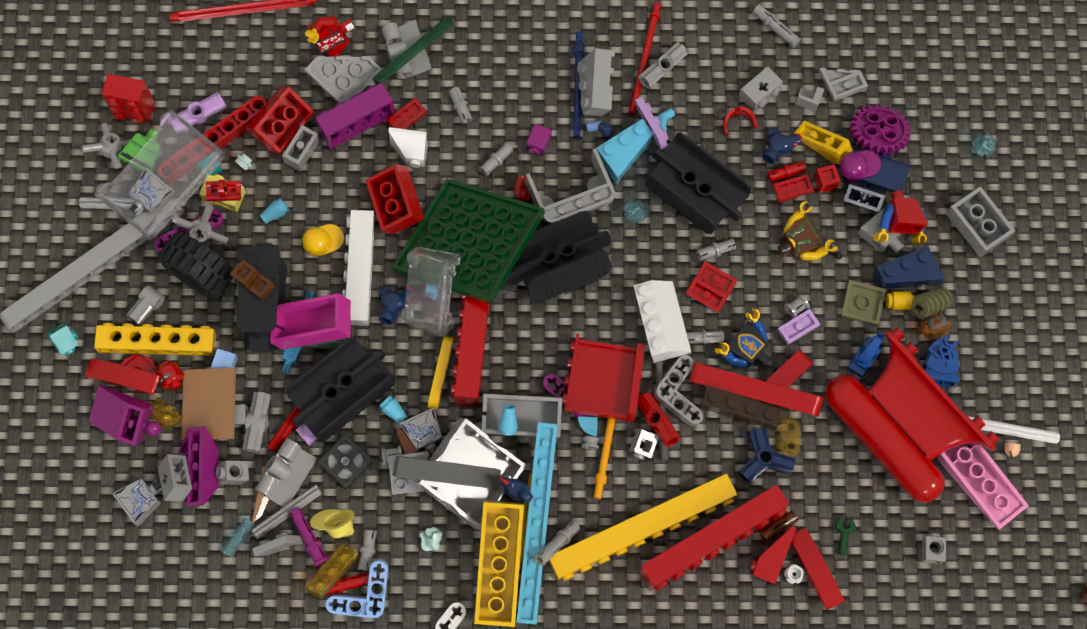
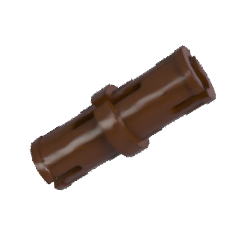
M790 511L779 520L773 521L772 525L759 534L767 543L778 534H783L785 529L795 522H798V517L793 511Z

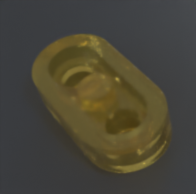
M789 418L784 420L780 426V452L783 455L795 457L800 451V424L797 420ZM788 425H792L794 430L790 431ZM792 444L794 446V449H788L787 445Z

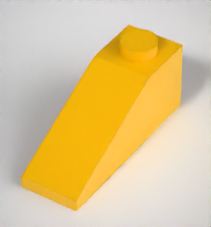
M803 121L795 131L796 134L799 133L802 136L801 141L827 160L840 165L841 159L845 154L853 152L849 139L809 122Z

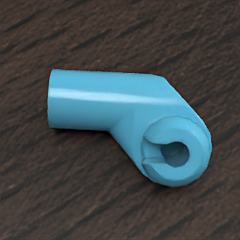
M670 108L657 115L661 130L665 129L667 131V120L675 116L673 109Z

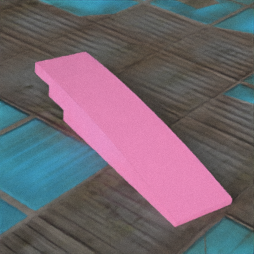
M959 445L936 457L998 530L1029 506L982 445Z

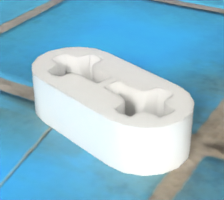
M457 602L451 604L436 623L435 629H441L440 624L445 625L448 620L451 622L448 629H456L466 616L464 605ZM460 607L462 615H457L452 620L451 617L454 613L452 609Z

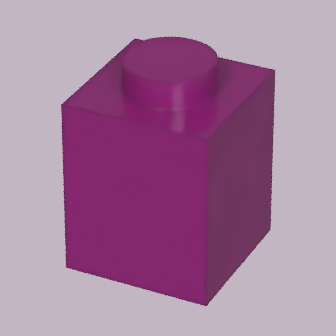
M535 124L526 143V150L532 155L544 156L552 138V130Z

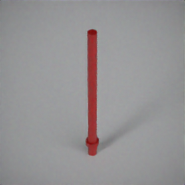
M654 3L653 10L649 15L651 19L628 111L632 115L636 113L635 99L640 97L642 88L638 76L646 70L657 21L661 16L659 13L660 3Z

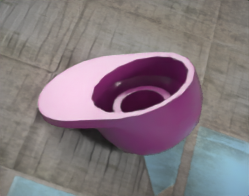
M872 151L849 152L841 159L840 172L845 178L850 180L864 179L878 173L881 161L878 155Z

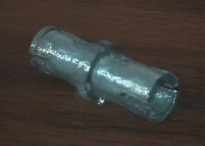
M244 517L235 532L232 531L229 541L221 551L232 558L241 543L246 541L247 534L255 524Z

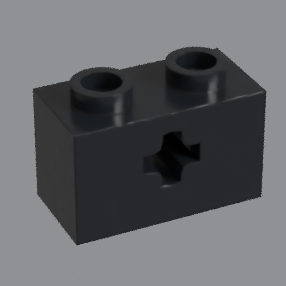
M849 179L843 201L880 212L886 196V189L860 180Z

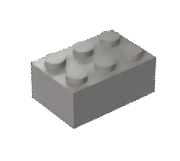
M981 186L952 205L946 212L948 218L980 258L1006 241L1016 231Z

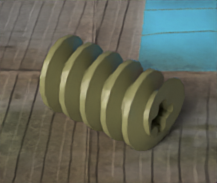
M938 287L937 289L922 293L914 297L912 310L919 319H925L926 317L946 311L953 302L952 294L945 287Z

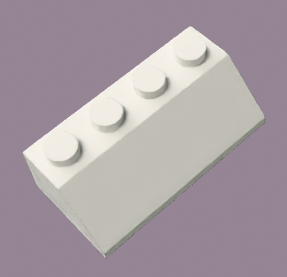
M651 280L633 285L654 363L692 353L673 281Z

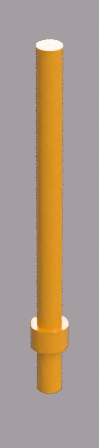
M608 418L598 474L595 475L594 480L596 486L593 498L601 499L603 486L606 484V469L616 419Z

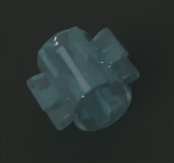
M989 133L985 136L980 134L974 139V147L972 149L980 157L984 154L989 156L995 151L997 141Z
M640 200L629 201L624 206L627 209L624 215L632 223L642 222L647 217L645 214L647 207Z

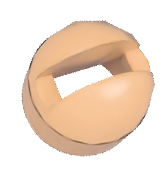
M1005 443L1004 450L1006 455L1009 457L1011 454L1013 457L1017 456L1020 452L1021 444Z

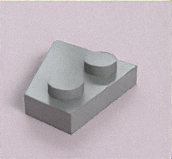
M820 68L819 70L834 102L863 91L868 87L860 70H826V68Z
M282 533L276 535L275 540L261 541L259 546L252 549L254 556H267L290 549L289 546L294 544L304 545L305 543L301 536Z

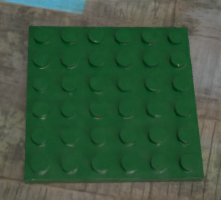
M446 178L425 212L424 219L417 225L393 264L392 269L399 274L492 305L544 216L545 210L539 206Z

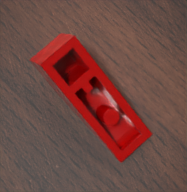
M789 527L757 559H753L750 570H752L751 575L776 584L796 527Z

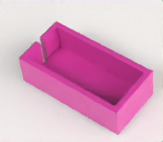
M337 293L278 305L277 327L270 332V343L284 350L350 338L351 300Z

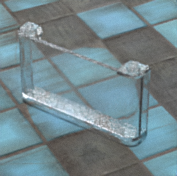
M173 110L161 116L159 120L161 128L111 184L109 182L101 183L94 194L100 201L149 240L153 239L222 162L225 156L224 151ZM147 168L175 192V196L153 215L144 209L136 217L129 211L130 206L135 202L129 193Z

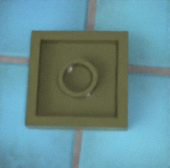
M849 280L840 317L878 326L886 289Z

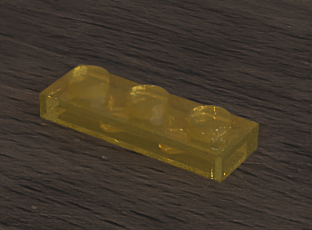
M342 544L306 584V592L322 599L359 557L358 552Z

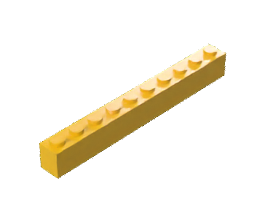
M725 474L557 552L548 561L557 580L563 579V581H567L574 577L573 573L578 571L584 573L592 569L591 565L597 562L601 565L609 561V557L614 554L620 556L627 553V548L631 546L637 548L644 545L646 539L651 537L653 540L663 536V532L668 529L674 531L680 528L681 523L688 521V523L699 519L698 515L704 512L708 515L717 510L716 507L723 504L725 507L732 504L737 493L728 475Z

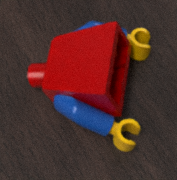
M902 191L893 192L891 194L892 200L885 206L879 226L881 230L873 236L874 241H879L881 236V243L886 242L889 238L886 230H888L889 233L914 234L911 238L913 244L925 243L927 237L923 234V231H925L928 225L926 213L920 208L916 199L904 198Z

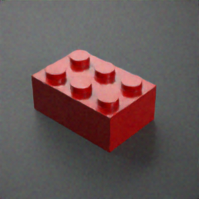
M107 74L102 96L112 115L119 120L130 119L139 124H143V122L150 123L155 101L145 81Z
M280 86L245 129L271 153L281 154L292 141L300 127L306 124L315 111L289 86Z
M395 164L366 179L382 232L395 234L424 219L407 167Z

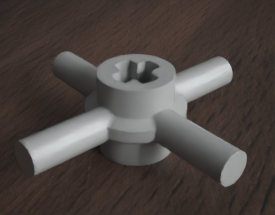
M102 123L101 129L104 136L100 142L82 145V152L102 151L105 157L111 158L113 167L118 169L121 167L118 158L119 152L122 148H125L131 139L120 140L117 134L110 132L108 123Z
M206 205L202 217L192 222L174 216L172 223L189 229L190 236L199 242L211 238L226 245L229 239L212 231L211 224L208 221L213 210L211 205Z

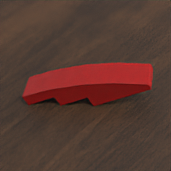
M91 358L84 375L92 380L103 381L106 384L119 386L126 390L151 395L154 394L160 376L93 358Z
M805 528L794 533L791 545L807 573L809 582L826 610L844 603L845 600L807 529Z

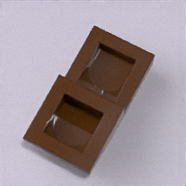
M243 259L230 273L236 281L262 301L275 287L273 282L260 274L257 269Z

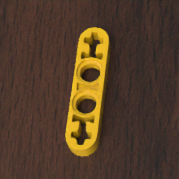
M444 336L429 396L428 408L438 409L452 352L453 337Z

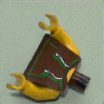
M808 201L800 204V210L798 209L788 219L783 229L782 240L784 244L777 247L781 256L791 252L795 259L801 258L802 260L816 261L827 255L828 251L836 252L838 249L836 246L830 249V244L835 241L828 240L825 242L808 214L804 215V213L813 210V206L805 210L804 205Z

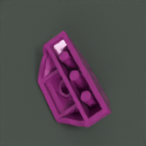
M205 426L189 428L178 451V455L186 456L192 485L191 491L184 499L186 507L204 505L218 488L216 470L219 449Z

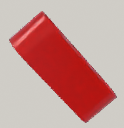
M798 350L766 382L789 388L814 363L801 350Z

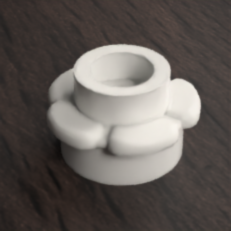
M792 564L789 568L785 569L784 575L789 583L798 584L803 580L804 571L798 565Z

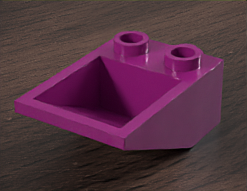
M101 385L98 386L89 423L113 438L133 446L144 441L146 433L149 436H157L161 432L159 422H149L154 404Z

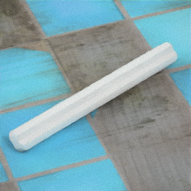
M982 419L986 425L980 430L989 432L992 430L995 433L1055 444L1060 440V434L1057 432Z

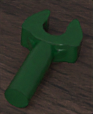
M840 518L835 525V530H838L841 534L838 554L846 555L848 535L856 531V525L854 520L851 519L849 528L845 529L843 527V518Z

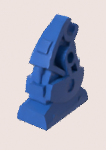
M878 332L876 336L866 337L846 369L863 379L884 346L882 340L885 335Z
M947 334L929 346L926 352V360L923 362V369L938 386L955 388L960 382L959 376L956 374L959 369L958 354L954 349L958 342L955 340L953 344H949L947 339L951 335Z

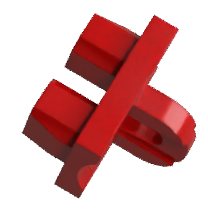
M240 180L206 181V201L241 200Z

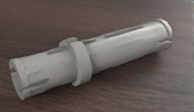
M761 4L753 10L752 13L759 17L766 27L769 26L793 48L801 41V38L781 23L774 13L768 12Z
M570 521L564 529L559 530L555 538L534 557L536 563L544 566L564 545H567L571 538L580 530L578 523Z

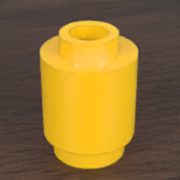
M892 291L886 295V307L891 308V310H911L912 301L915 296L912 295L911 291Z

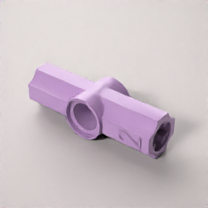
M217 92L200 102L191 103L186 110L169 118V121L178 134L195 124L204 123L207 117L226 108V105ZM196 111H202L199 115H193Z

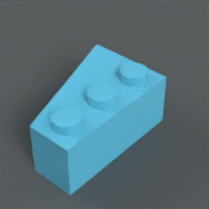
M643 119L596 148L607 173L616 185L652 141L653 132Z

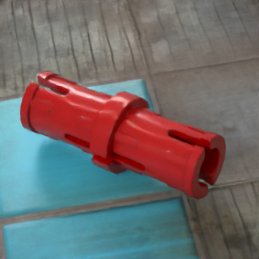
M802 160L790 165L784 164L780 168L767 171V177L770 178L769 182L771 183L783 178L789 179L792 175L806 172V166L803 165L804 161Z

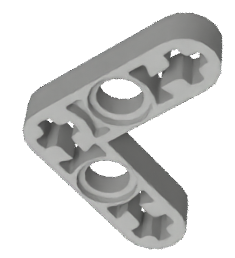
M681 355L675 360L654 389V397L687 425L696 426L703 420L702 411L676 391L692 370L694 363L690 356ZM686 361V367H684L681 371L678 370L681 367L682 362ZM670 374H675L678 377L677 383L670 381ZM666 386L670 387L665 392V395L661 396V390ZM675 400L682 402L683 408L681 410L675 408ZM693 413L696 414L694 421L691 419Z

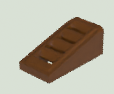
M398 428L396 430L404 454L417 453L418 450L402 429Z

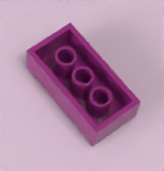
M382 83L374 84L367 91L355 94L350 100L338 103L335 108L321 112L316 117L319 132L331 150L385 121L395 113L394 104Z

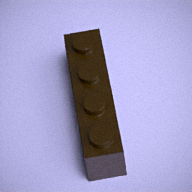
M708 385L705 388L700 404L701 409L773 431L778 425L782 411L780 407Z

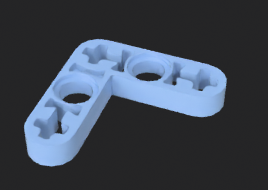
M376 559L371 564L367 597L332 594L326 601L327 610L330 613L368 618L380 617L385 609L389 571L388 563L383 559ZM378 564H381V568H385L380 574V578H384V580L379 578L372 579V577H377V570L374 567H377ZM375 583L381 584L383 591L378 594L374 593L372 585ZM375 598H382V600L378 599L377 607L381 609L374 613L370 607L373 606ZM337 599V603L344 604L345 600H348L346 610H343L344 605H338L337 608H333L334 606L330 602ZM358 601L361 609L353 611L350 608V603Z

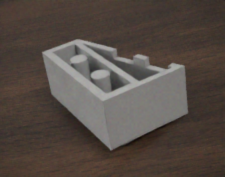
M595 48L578 62L577 71L580 79L579 89L581 90L580 104L585 115L604 116L611 110L613 86H610V74H614V68H611V57H615V51Z

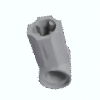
M148 285L141 291L139 300L126 315L136 324L141 325L153 310H157L162 305L165 296Z

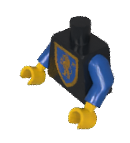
M752 308L753 316L746 312L745 316L752 321H748L728 344L719 342L722 350L715 348V352L722 354V357L732 366L750 368L756 361L765 368L772 360L764 353L769 345L768 337L759 318L760 312L757 309Z

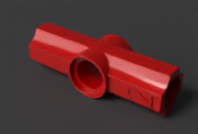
M650 392L641 394L638 397L637 404L646 416L647 423L653 427L666 447L674 446L679 442L680 436L671 424L669 416L663 412Z

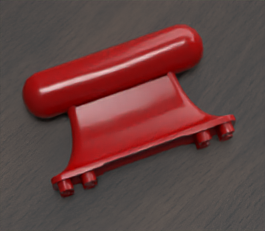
M896 327L892 332L889 329L885 332L889 342L890 353L888 362L876 382L867 390L854 376L847 374L839 375L833 378L827 385L825 400L907 494L917 502L927 503L937 499L945 486V478L932 462L933 459L953 447L964 444H978L993 451L996 449L994 444L1000 439L992 430L986 435L980 430L986 424L979 416L971 420L958 408L917 363L914 355L918 352V349L911 342L905 347L900 342L905 335Z

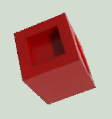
M835 164L818 168L813 176L818 193L837 189L841 182Z

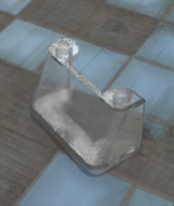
M416 247L412 252L408 253L407 263H409L406 299L405 308L402 310V319H404L406 324L440 336H444L453 329L454 320L449 319L452 315L449 312L452 278L456 275V271H454L455 264H460V254Z

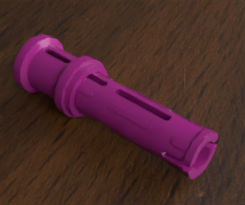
M301 508L291 511L289 515L306 545V553H309L314 561V568L330 560V557L326 556L321 546L322 542L317 540Z

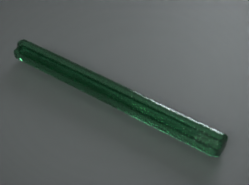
M448 16L441 20L377 73L373 78V82L377 85L383 84L449 29L453 24V20Z

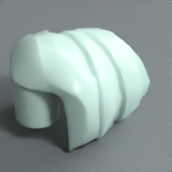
M431 527L427 528L425 532L420 533L419 536L422 540L421 548L424 551H439L442 532L439 529Z

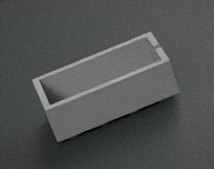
M498 394L483 395V413H487V416L482 415V431L485 434L503 435L500 433L498 426L503 406L510 404L515 406L518 429L514 435L509 436L536 437L539 422L558 424L556 438H560L562 398Z

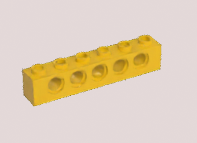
M104 323L103 326H96L94 348L98 353L215 356L216 332L209 326L192 328L188 325H182L180 328H173L171 325L153 327V325L143 324L141 327H134L132 324L115 326L111 323ZM120 334L121 339L114 342V336ZM141 335V339L138 342H132L134 336ZM154 336H161L158 342H152ZM173 337H180L177 343H171ZM193 337H200L197 343H190Z

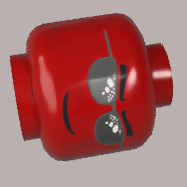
M166 361L157 367L155 375L160 376L159 383L163 389H172L174 391L183 385L181 382L184 379V373L176 362Z

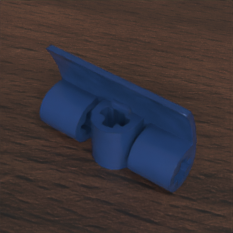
M858 147L857 150H856V152L864 151V150H862V148H859V147ZM879 152L880 170L874 176L860 179V181L892 192L902 191L911 165L892 159L888 153L883 156L882 152Z

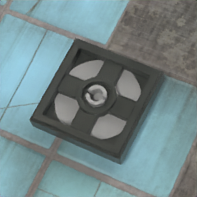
M344 434L317 463L347 490L369 467L373 459Z

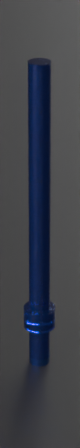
M576 32V43L573 50L575 55L574 138H580L581 90L579 89L580 79L577 66L578 62L582 60L585 50L582 32Z

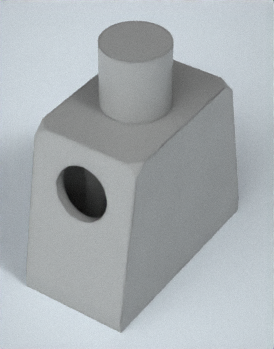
M882 209L863 225L857 234L880 252L890 246L897 254L904 248V245L898 239L902 234L889 233L886 230L889 236L886 242L881 243V236L879 241H874L873 239L874 234L881 230L879 226L884 211Z

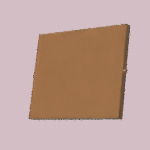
M236 368L183 370L181 440H184L189 428L200 426L207 428L213 440L234 439Z

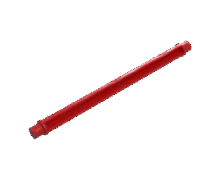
M265 0L176 11V13H170L169 18L170 22H184L304 7L317 4V0Z

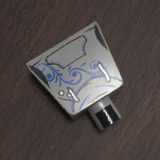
M146 168L129 193L135 201L130 206L129 211L136 217L144 209L153 215L173 200L176 194L168 185Z
M434 408L399 423L400 428L418 452L428 451L429 458L436 451V444L442 442Z
M139 479L114 492L113 496L132 522L138 527L161 504L155 495L162 491V487L158 479L149 486L143 479Z

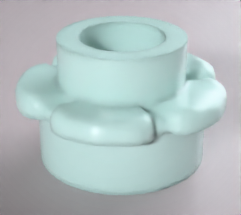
M244 153L242 156L237 155L238 158L235 162L247 171L249 167H252V160Z

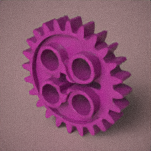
M876 104L875 108H873L871 105H868L867 109L862 107L861 111L857 110L856 115L853 116L850 124V134H853L852 140H857L856 145H863L862 150L868 148V151H875L877 155L879 152H882V155L885 156L886 152H888L892 156L894 151L899 153L900 149L904 150L905 145L908 144L911 126H907L909 121L903 120L905 116H899L898 110L893 112L892 107L886 109L885 105H883L882 108H879L878 104Z

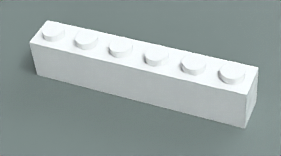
M351 210V216H347V228H350V234H346V246H349V252H345V264H348V269L344 271V282H347L346 289H343V296L351 300V325L369 326L375 226L374 211Z

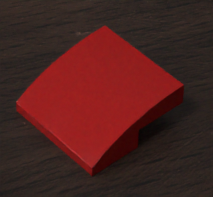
M704 262L686 294L719 313L738 280L711 264Z

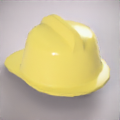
M336 509L320 511L311 518L310 524L314 529L325 530L333 538L353 535L352 519L354 518V511Z

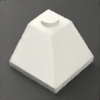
M389 127L390 144L402 160L413 168L425 167L428 149L427 132Z

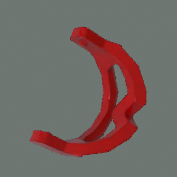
M742 106L731 109L722 125L724 135L727 136L729 134L727 130L729 118L734 115H743L752 121L754 129L758 127L753 112Z

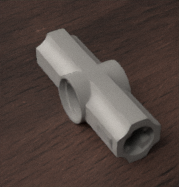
M678 42L675 43L638 76L640 83L648 89L688 54L684 45Z
M254 392L251 410L246 417V434L243 444V450L260 453L263 435L268 426L270 394Z

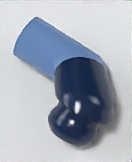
M603 121L586 123L587 132L599 130L602 131L603 137L612 136L611 130L613 129L611 125Z

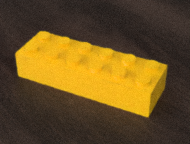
M483 500L474 624L515 627L524 512L523 503Z

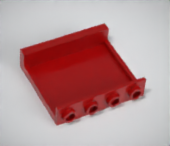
M576 333V339L571 340L570 346L573 358L569 357L567 369H571L570 375H566L565 386L568 387V392L563 393L562 404H565V412L634 422L645 344L638 343L637 348L582 340L579 339V334Z

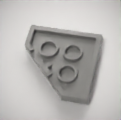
M317 56L304 69L337 103L346 102L355 94L361 93L382 70L369 56Z

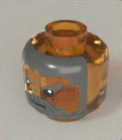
M941 313L926 317L923 323H921L924 337H928L932 341L948 336L949 329H951L949 318H945Z

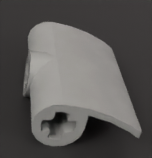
M416 20L401 26H397V23L393 22L382 26L387 55L393 63L398 79L413 77L431 69Z
M286 438L277 454L272 456L265 466L266 472L255 490L284 507L292 501L317 458L302 450L301 446L294 441Z

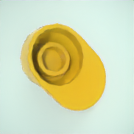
M333 224L310 228L303 234L302 238L303 248L312 256H322L334 252L344 242L342 230Z

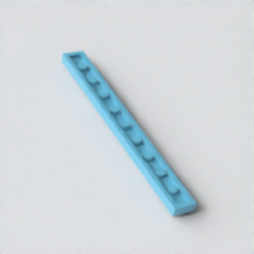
M538 422L530 491L533 499L529 503L517 623L537 625L543 566L541 564L538 565L534 557L545 547L558 424Z

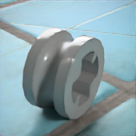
M582 437L584 443L581 445V448L588 450L599 449L597 445L599 438Z

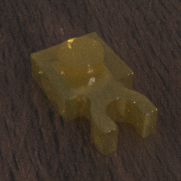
M160 397L156 398L152 412L155 413L153 418L165 430L181 423L182 417L171 405L165 406Z

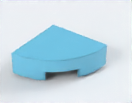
M578 416V423L581 429L587 435L597 438L598 417Z

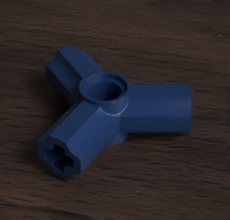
M766 428L749 431L755 456L738 471L740 477L750 484L766 468L791 475L796 458L773 452ZM766 454L769 457V462H763L760 459V455Z

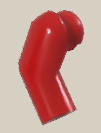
M517 175L514 194L520 201L527 202L531 195L524 187L526 177Z

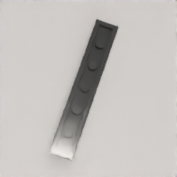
M396 456L392 476L498 489L501 470Z

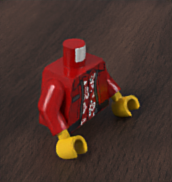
M333 15L330 17H318L313 24L307 26L308 30L305 32V35L309 37L307 39L308 42L317 43L325 57L340 56L345 47L350 43L345 33L354 29V26L350 19L339 24Z

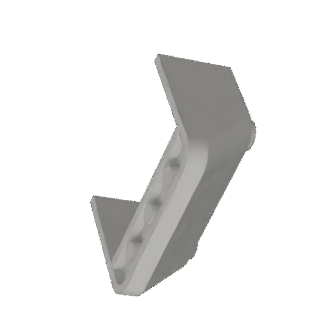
M596 148L592 151L591 161L597 176L589 179L587 184L588 190L556 203L548 196L539 197L530 173L526 174L525 185L531 195L533 204L544 208L545 214L542 218L546 223H555L578 212H590L613 202L615 190Z

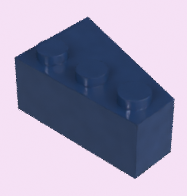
M929 246L881 264L873 271V276L878 286L883 289L930 285L940 286L945 280Z

